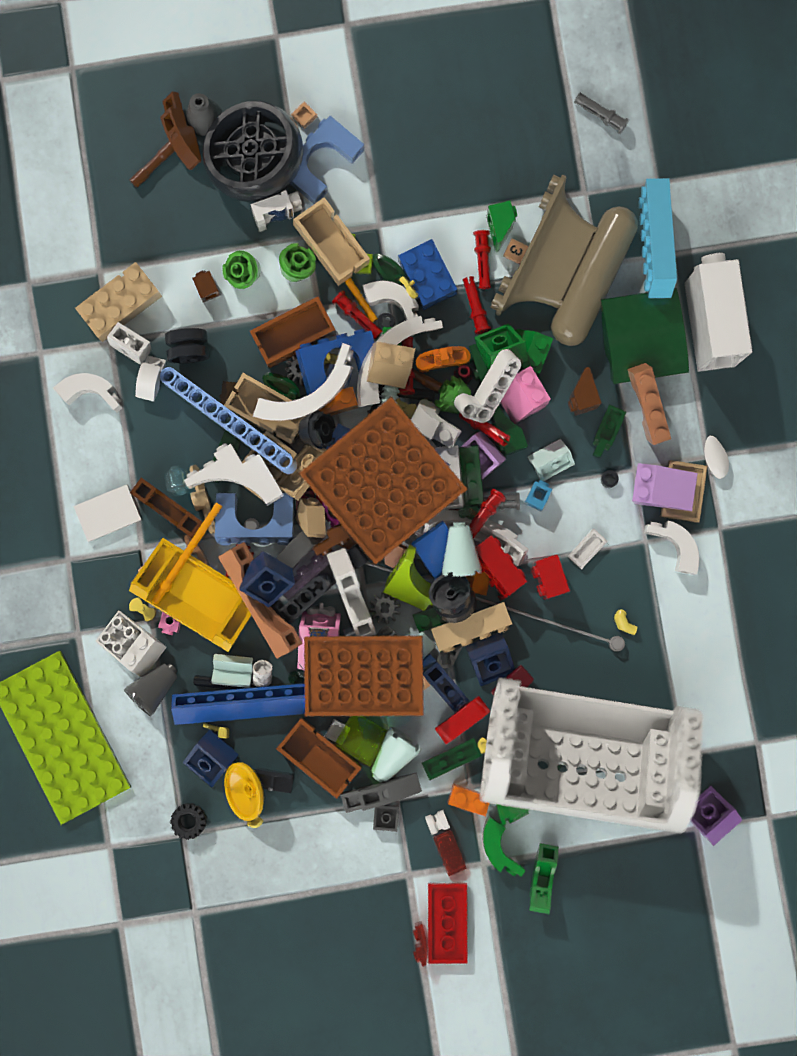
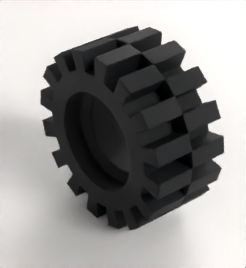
M185 803L176 808L171 815V830H174V834L180 836L179 838L189 840L196 838L204 831L207 824L205 811L199 805H194L195 803ZM185 814H192L196 819V824L191 829L183 827L181 819Z

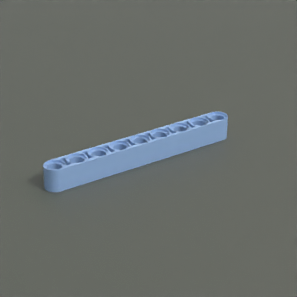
M166 367L161 371L160 380L180 397L256 453L260 454V456L283 473L291 474L296 471L297 462L288 452L173 368ZM174 375V378L168 381L169 377ZM188 386L187 390L182 392L183 387ZM202 396L201 401L196 402L197 398ZM217 406L216 411L213 412V413H210L211 409H212L213 407ZM231 417L230 422L225 424V420ZM245 427V432L243 434H239L240 429ZM257 438H261L259 444L253 445ZM275 449V453L272 456H268L269 451ZM286 460H290V464L283 467V463Z

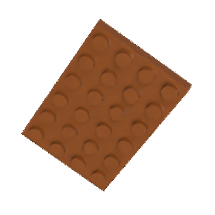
M423 636L304 637L305 716L424 715Z

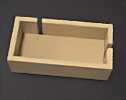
M324 197L294 218L293 226L339 286L352 277L353 272L356 274L369 264L370 258L337 214L334 216L335 211Z
M136 262L122 272L124 274L123 277L120 275L116 276L75 308L101 342L107 339V336L118 322L126 325L162 297Z
M243 373L234 387L239 394L237 395L232 391L224 406L265 432L267 430L273 436L276 433L277 439L292 447L299 435V423L305 417L291 420H266L253 417L259 398L275 402H290L292 400Z

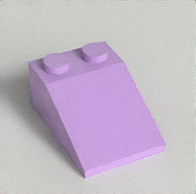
M480 431L474 434L461 447L479 445L483 480L501 465L506 458L486 434Z
M638 463L632 501L638 505L692 511L698 473Z

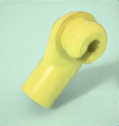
M618 610L614 615L617 628L635 635L638 627L628 623L627 613L624 610Z

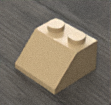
M378 341L373 343L366 382L405 389L412 369L415 349Z

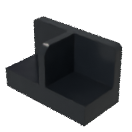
M255 768L254 771L258 775L263 789L271 792H292L295 773Z

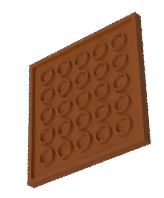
M392 397L299 473L375 565L467 490L465 485Z

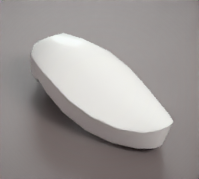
M709 436L704 447L706 464L716 478L722 479L729 470L728 456L720 442L714 436Z

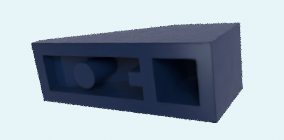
M429 653L423 659V676L455 713L469 699Z

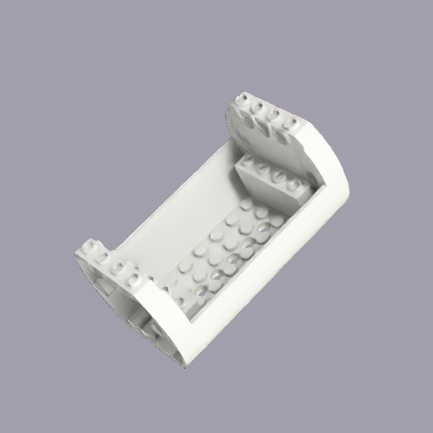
M499 678L488 724L480 789L481 802L682 833L687 828L699 795L703 725L701 710L677 706L671 711L519 687L520 681ZM538 762H546L548 768L544 770L540 769L538 767ZM557 765H565L567 771L564 773L558 771ZM578 767L584 768L586 775H579L576 769ZM596 771H603L606 777L604 779L598 778ZM620 773L624 775L625 781H617L615 774Z

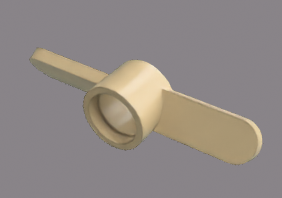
M197 465L190 467V472L194 470L200 471ZM203 483L195 486L196 491L190 493L195 510H202L204 518H206L211 511V504ZM214 520L208 528L210 534L215 533Z

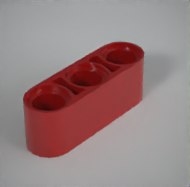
M477 696L439 724L435 731L444 743L448 744L491 711L482 698Z

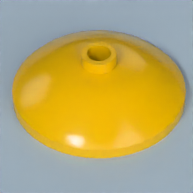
M238 762L230 765L224 779L228 803L233 812L242 820H254L260 815L264 804V792L261 781L256 772L247 764Z

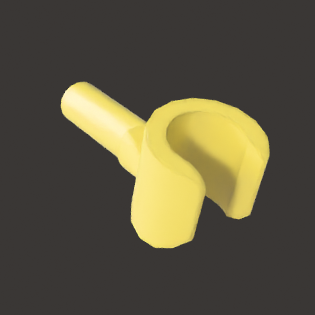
M204 722L203 727L218 731L219 738H229V729L227 727H218Z

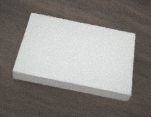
M127 484L74 506L88 542L142 520Z

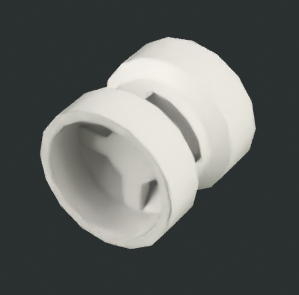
M265 660L255 662L253 665V683L258 687L269 686L272 682V665Z
M443 810L438 811L436 815L425 817L432 835L438 833V830L450 828Z

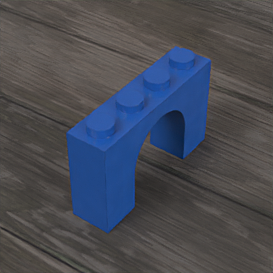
M365 329L354 331L352 336H347V333L337 335L336 340L330 341L329 338L318 340L316 345H311V342L300 345V349L296 350L295 353L307 396L315 392L327 380L324 371L325 357L332 349H341L342 343L352 346L351 350L354 351L353 358L359 373L364 358L373 346V343H375L372 331L365 332Z

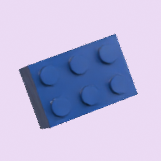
M432 239L398 255V262L409 282L415 281L412 287L419 294L417 300L423 311L457 295V287Z

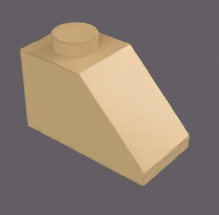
M300 498L295 517L296 521L307 537L325 538L324 507L316 498Z

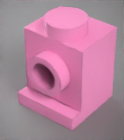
M162 612L158 628H162V633L173 635L174 632L179 633L181 623L173 618V623L168 624L167 618L171 616Z

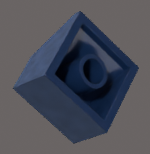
M262 551L250 563L239 590L265 606L270 607L295 585L293 569L265 551Z
M501 632L465 646L480 687L499 680V678H504L515 670L509 648Z
M209 730L194 746L183 761V764L212 788L239 754L222 741L218 735Z

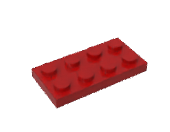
M428 883V964H467V883Z

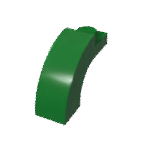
M488 816L483 827L482 841L489 861L500 872L506 866L508 873L513 876L518 874L522 877L526 871L525 868L505 855L501 848V837L506 827L491 816Z
M539 844L530 888V911L546 914L550 912L552 885L558 864V846Z

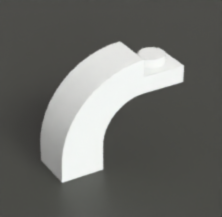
M376 281L363 285V290L370 307L381 303H392L402 310L406 321L418 317L417 313L413 314L419 308L417 301L409 296L406 288L390 281Z
M80 373L71 375L53 387L68 405L83 394L96 393L102 396L115 412L118 413L122 409V406L119 404L121 400L115 393L111 395L116 388L104 378L94 374Z
M427 399L421 400L411 421L428 438L436 439L445 446L453 448L461 430L438 416L441 410L439 407Z
M671 521L665 522L664 528L662 524L656 522L645 525V534L666 538L675 546L677 551L675 571L691 575L697 574L699 551L695 540L686 529Z

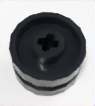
M185 328L167 332L165 334V343L171 347L166 351L167 361L169 363L187 364L209 359V348L203 345L208 341L207 331L200 328Z
M453 572L448 573V576L441 575L431 584L429 598L440 619L449 623H458L469 618L475 611L477 605L476 596L465 576H453Z

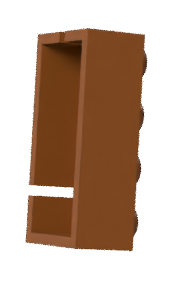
M317 296L250 330V333L270 369L291 358L292 355H296L295 351L300 349V345L310 342L311 345L318 344V339L321 340L336 335V330Z
M302 717L276 749L337 799L348 786L346 780L351 782L362 766L320 731L317 733L313 732L316 728Z

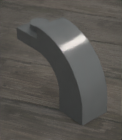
M302 530L282 550L276 559L294 570L303 558L313 550V547L324 538L307 537Z

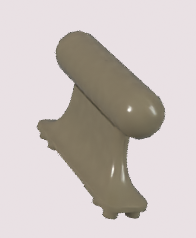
M562 174L561 178L553 175L547 188L548 192L545 191L539 208L545 210L533 239L512 279L504 276L498 290L504 293V296L496 293L490 308L496 310L495 314L500 316L509 306L518 302L533 301L556 307L558 310L551 324L552 334L561 344L574 346L582 343L588 336L601 308L600 299L606 298L637 233L638 221L631 210L620 206L607 210L597 227L585 221L568 203L565 194L567 177Z

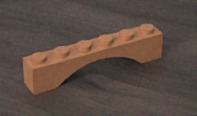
M245 542L220 555L218 558L275 657L279 658L302 645L303 643L294 627L285 622L271 606L267 607L239 590L246 571L254 560Z

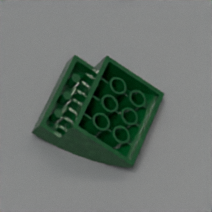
M674 288L672 298H648V292L600 299L604 351L609 360L610 377L613 384L631 382L627 369L644 363L652 367L655 378L689 373L686 333L677 288Z

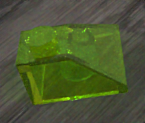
M350 716L334 744L370 767L381 749L387 730L364 716Z

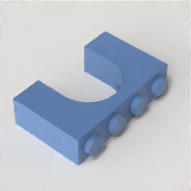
M329 116L327 119L324 118L319 123L316 132L310 133L306 138V143L303 145V158L300 169L291 182V185L313 204L320 201L326 195L328 189L307 167L312 153L321 148H332L353 164L365 150L364 144L332 116Z
M216 493V503L222 506L215 517L216 542L224 546L231 545V543L241 544L243 542L246 545H250V543H258L259 545H269L270 543L288 545L294 539L295 499L283 493L284 496L274 502V512L271 521L261 529L251 530L241 526L237 521L238 499L236 493Z

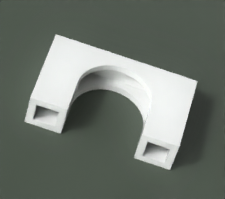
M345 548L326 554L356 636L377 634Z

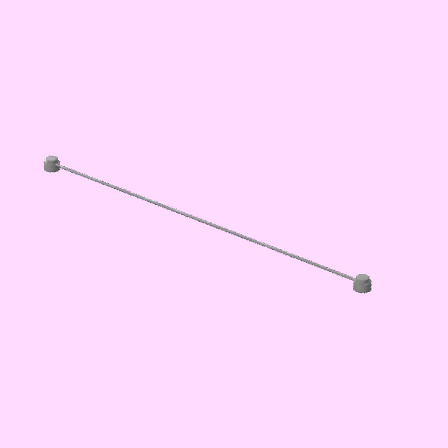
M254 518L247 519L244 523V527L247 529H261L259 522ZM367 562V563H366L367 565H370V566H373V567H376V568H379V569H382V570H385V571H388V572H392L391 569H388V568H385V567H382V566H379V565H375V564L370 563V562ZM476 597V600L488 603L491 605H497V603ZM506 607L509 611L609 642V647L613 651H621L625 646V641L620 636H613L610 640Z

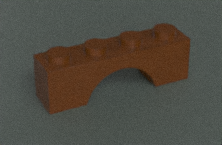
M140 478L130 491V494L191 538L194 537L203 523L143 478Z

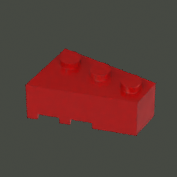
M491 535L476 546V551L481 565V572H485L491 579L488 583L491 587L495 585L500 593L497 597L502 601L527 581L524 572L521 569H517L513 564V558L503 551L500 541Z

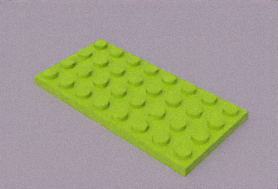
M61 651L0 682V707L61 825L131 788Z

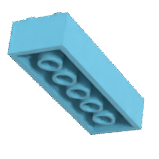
M669 178L646 179L645 186L641 187V197H639V209H642L640 225H643L641 241H644L642 258H645L646 263H643V274L647 276V280L644 281V291H648V298H672L677 280L670 180Z

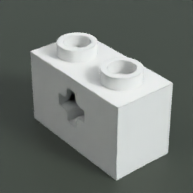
M119 322L107 336L111 347L140 365L152 351L148 340Z

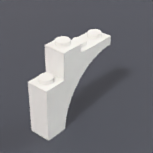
M231 444L219 446L216 449L217 452L214 453L217 459L216 462L214 460L207 462L203 465L204 469L198 472L197 470L190 472L186 475L187 479L184 480L190 489L211 481L235 482L257 493L267 506L284 496L260 454H252L245 458V463H242Z

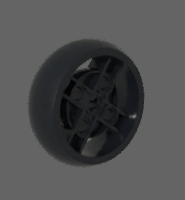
M262 101L243 102L224 111L210 126L203 144V163L213 185L228 197L245 202H258L281 193L296 177L303 158V141L295 121L281 108ZM265 122L282 127L286 132V137H277L271 129L265 126ZM220 166H229L236 175L240 176V182L225 178L221 173Z

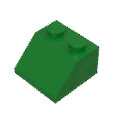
M511 200L489 205L486 218L495 252L501 249L513 229L514 222H516L517 210L515 206H512Z
M509 324L474 337L484 363L489 369L497 355L504 349L512 351L521 363L528 361L525 341Z
M516 329L515 331L526 343L528 361L521 363L519 371H523L531 366L538 377L553 338L535 331Z

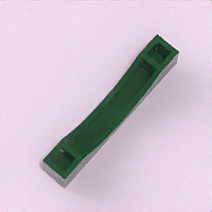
M473 344L468 348L471 355L469 363L473 362L475 368L472 370L476 381L479 380L481 385L489 368L485 365L477 344ZM498 405L492 415L493 423L491 425L510 436L509 442L502 438L508 443L506 446H502L497 442L499 451L504 452V455L507 456L527 449L528 445L522 428L507 418Z

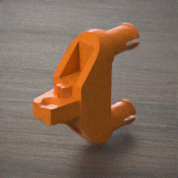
M462 346L434 349L420 354L416 359V367L420 372L424 373L439 368L456 365L462 366L470 361L471 355L469 350Z

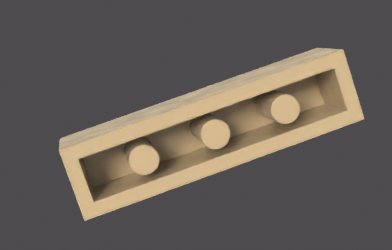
M503 602L473 613L462 622L446 623L431 629L438 650H443L444 653L455 650L454 646L461 643L463 647L473 643L472 639L479 637L480 640L490 637V632L498 630V633L509 629L508 625H511L512 622Z

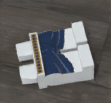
M285 190L281 192V195H275L251 204L252 214L259 232L266 230V224L276 220L283 221L287 217L292 219L294 218V212L302 210V202L298 192L288 195Z

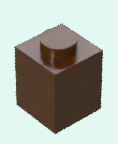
M203 270L195 274V277L192 279L203 303L220 296L210 270L207 272Z

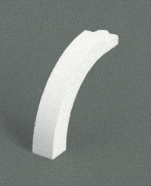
M421 316L411 318L389 329L377 341L397 345L411 335L443 328L442 321H435V318L425 319L423 323ZM372 347L364 358L358 376V407L380 403L379 384L366 382Z
M342 343L332 373L315 392L290 402H275L259 398L253 417L266 420H291L305 417L326 406L339 394L350 377L353 367L346 365V363L352 359L354 352L351 350L352 346Z
M443 509L414 534L420 537L442 520L448 529L450 526H453L454 522H465V525H469L476 515L463 511ZM488 519L473 540L482 543L492 535L493 538H497L500 541L503 551L513 558V563L516 566L521 565L529 549L517 541L518 535Z

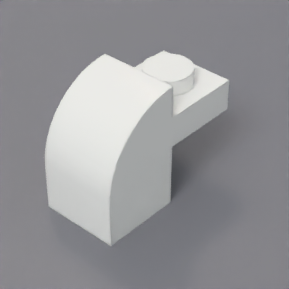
M147 356L139 369L135 397L150 401L155 400L160 389V373L166 366V360Z

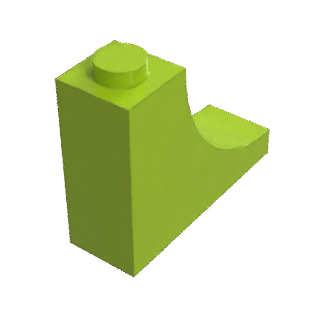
M409 545L388 576L383 593L425 611L429 605L432 606L429 598L431 583L427 582L416 570L413 562L416 548Z

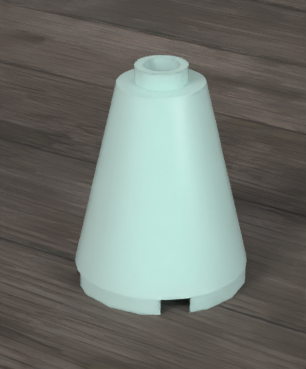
M454 522L453 526L449 527L442 574L448 576V572H453V576L475 575V571L480 574L481 565L470 527L465 525V522Z
M390 727L372 767L373 778L381 783L382 781L387 782L417 756L422 748L419 744L414 746L412 744L413 739L397 728L393 730V727Z

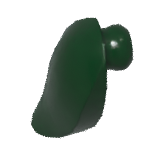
M374 254L373 264L379 276L384 281L394 282L403 286L399 281L403 276L406 278L402 267L386 255Z
M270 372L262 376L263 383L267 387L292 401L299 399V388L289 378Z

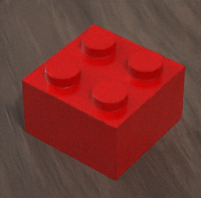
M558 554L532 563L533 567L530 569L533 578L538 580L539 585L536 587L540 597L543 596L545 600L570 592Z

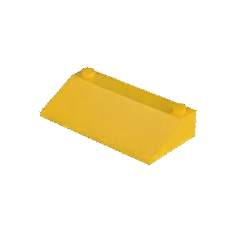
M162 538L132 581L129 591L229 652L251 617L250 611L231 579L190 555L171 584L172 588L170 591L165 593L159 604L152 601L160 588L159 584L162 580L166 579L184 552L181 548Z

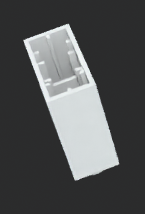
M715 253L702 257V264L694 267V272L685 282L697 372L735 367L752 353L739 261H726L724 253Z

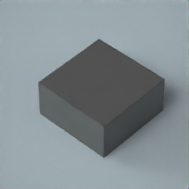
M383 805L375 807L373 830L397 832L399 806Z

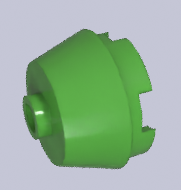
M298 243L288 245L281 251L279 256L280 271L287 280L292 282H299L308 278L314 273L316 268V257L310 248L306 249L298 246Z
M240 250L229 255L226 263L223 264L222 272L224 279L228 280L233 287L245 289L250 287L259 278L261 268L256 258L250 253Z
M451 376V380L446 379L438 392L441 394L439 400H435V406L439 407L443 412L458 414L460 412L454 406L455 398L463 393L471 395V390L460 377Z

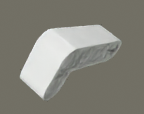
M509 349L502 350L494 360L474 396L464 393L458 395L454 400V406L465 418L480 423L490 420L518 373L521 361Z

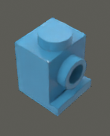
M539 480V482L535 481L524 504L542 511L553 489L549 488L550 485L542 480ZM536 492H540L542 494V497L540 499L535 497Z

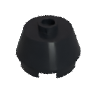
M321 411L309 414L299 423L301 441L305 445L318 449L332 445L335 440L332 437L333 428H336L335 422L330 414L326 415Z

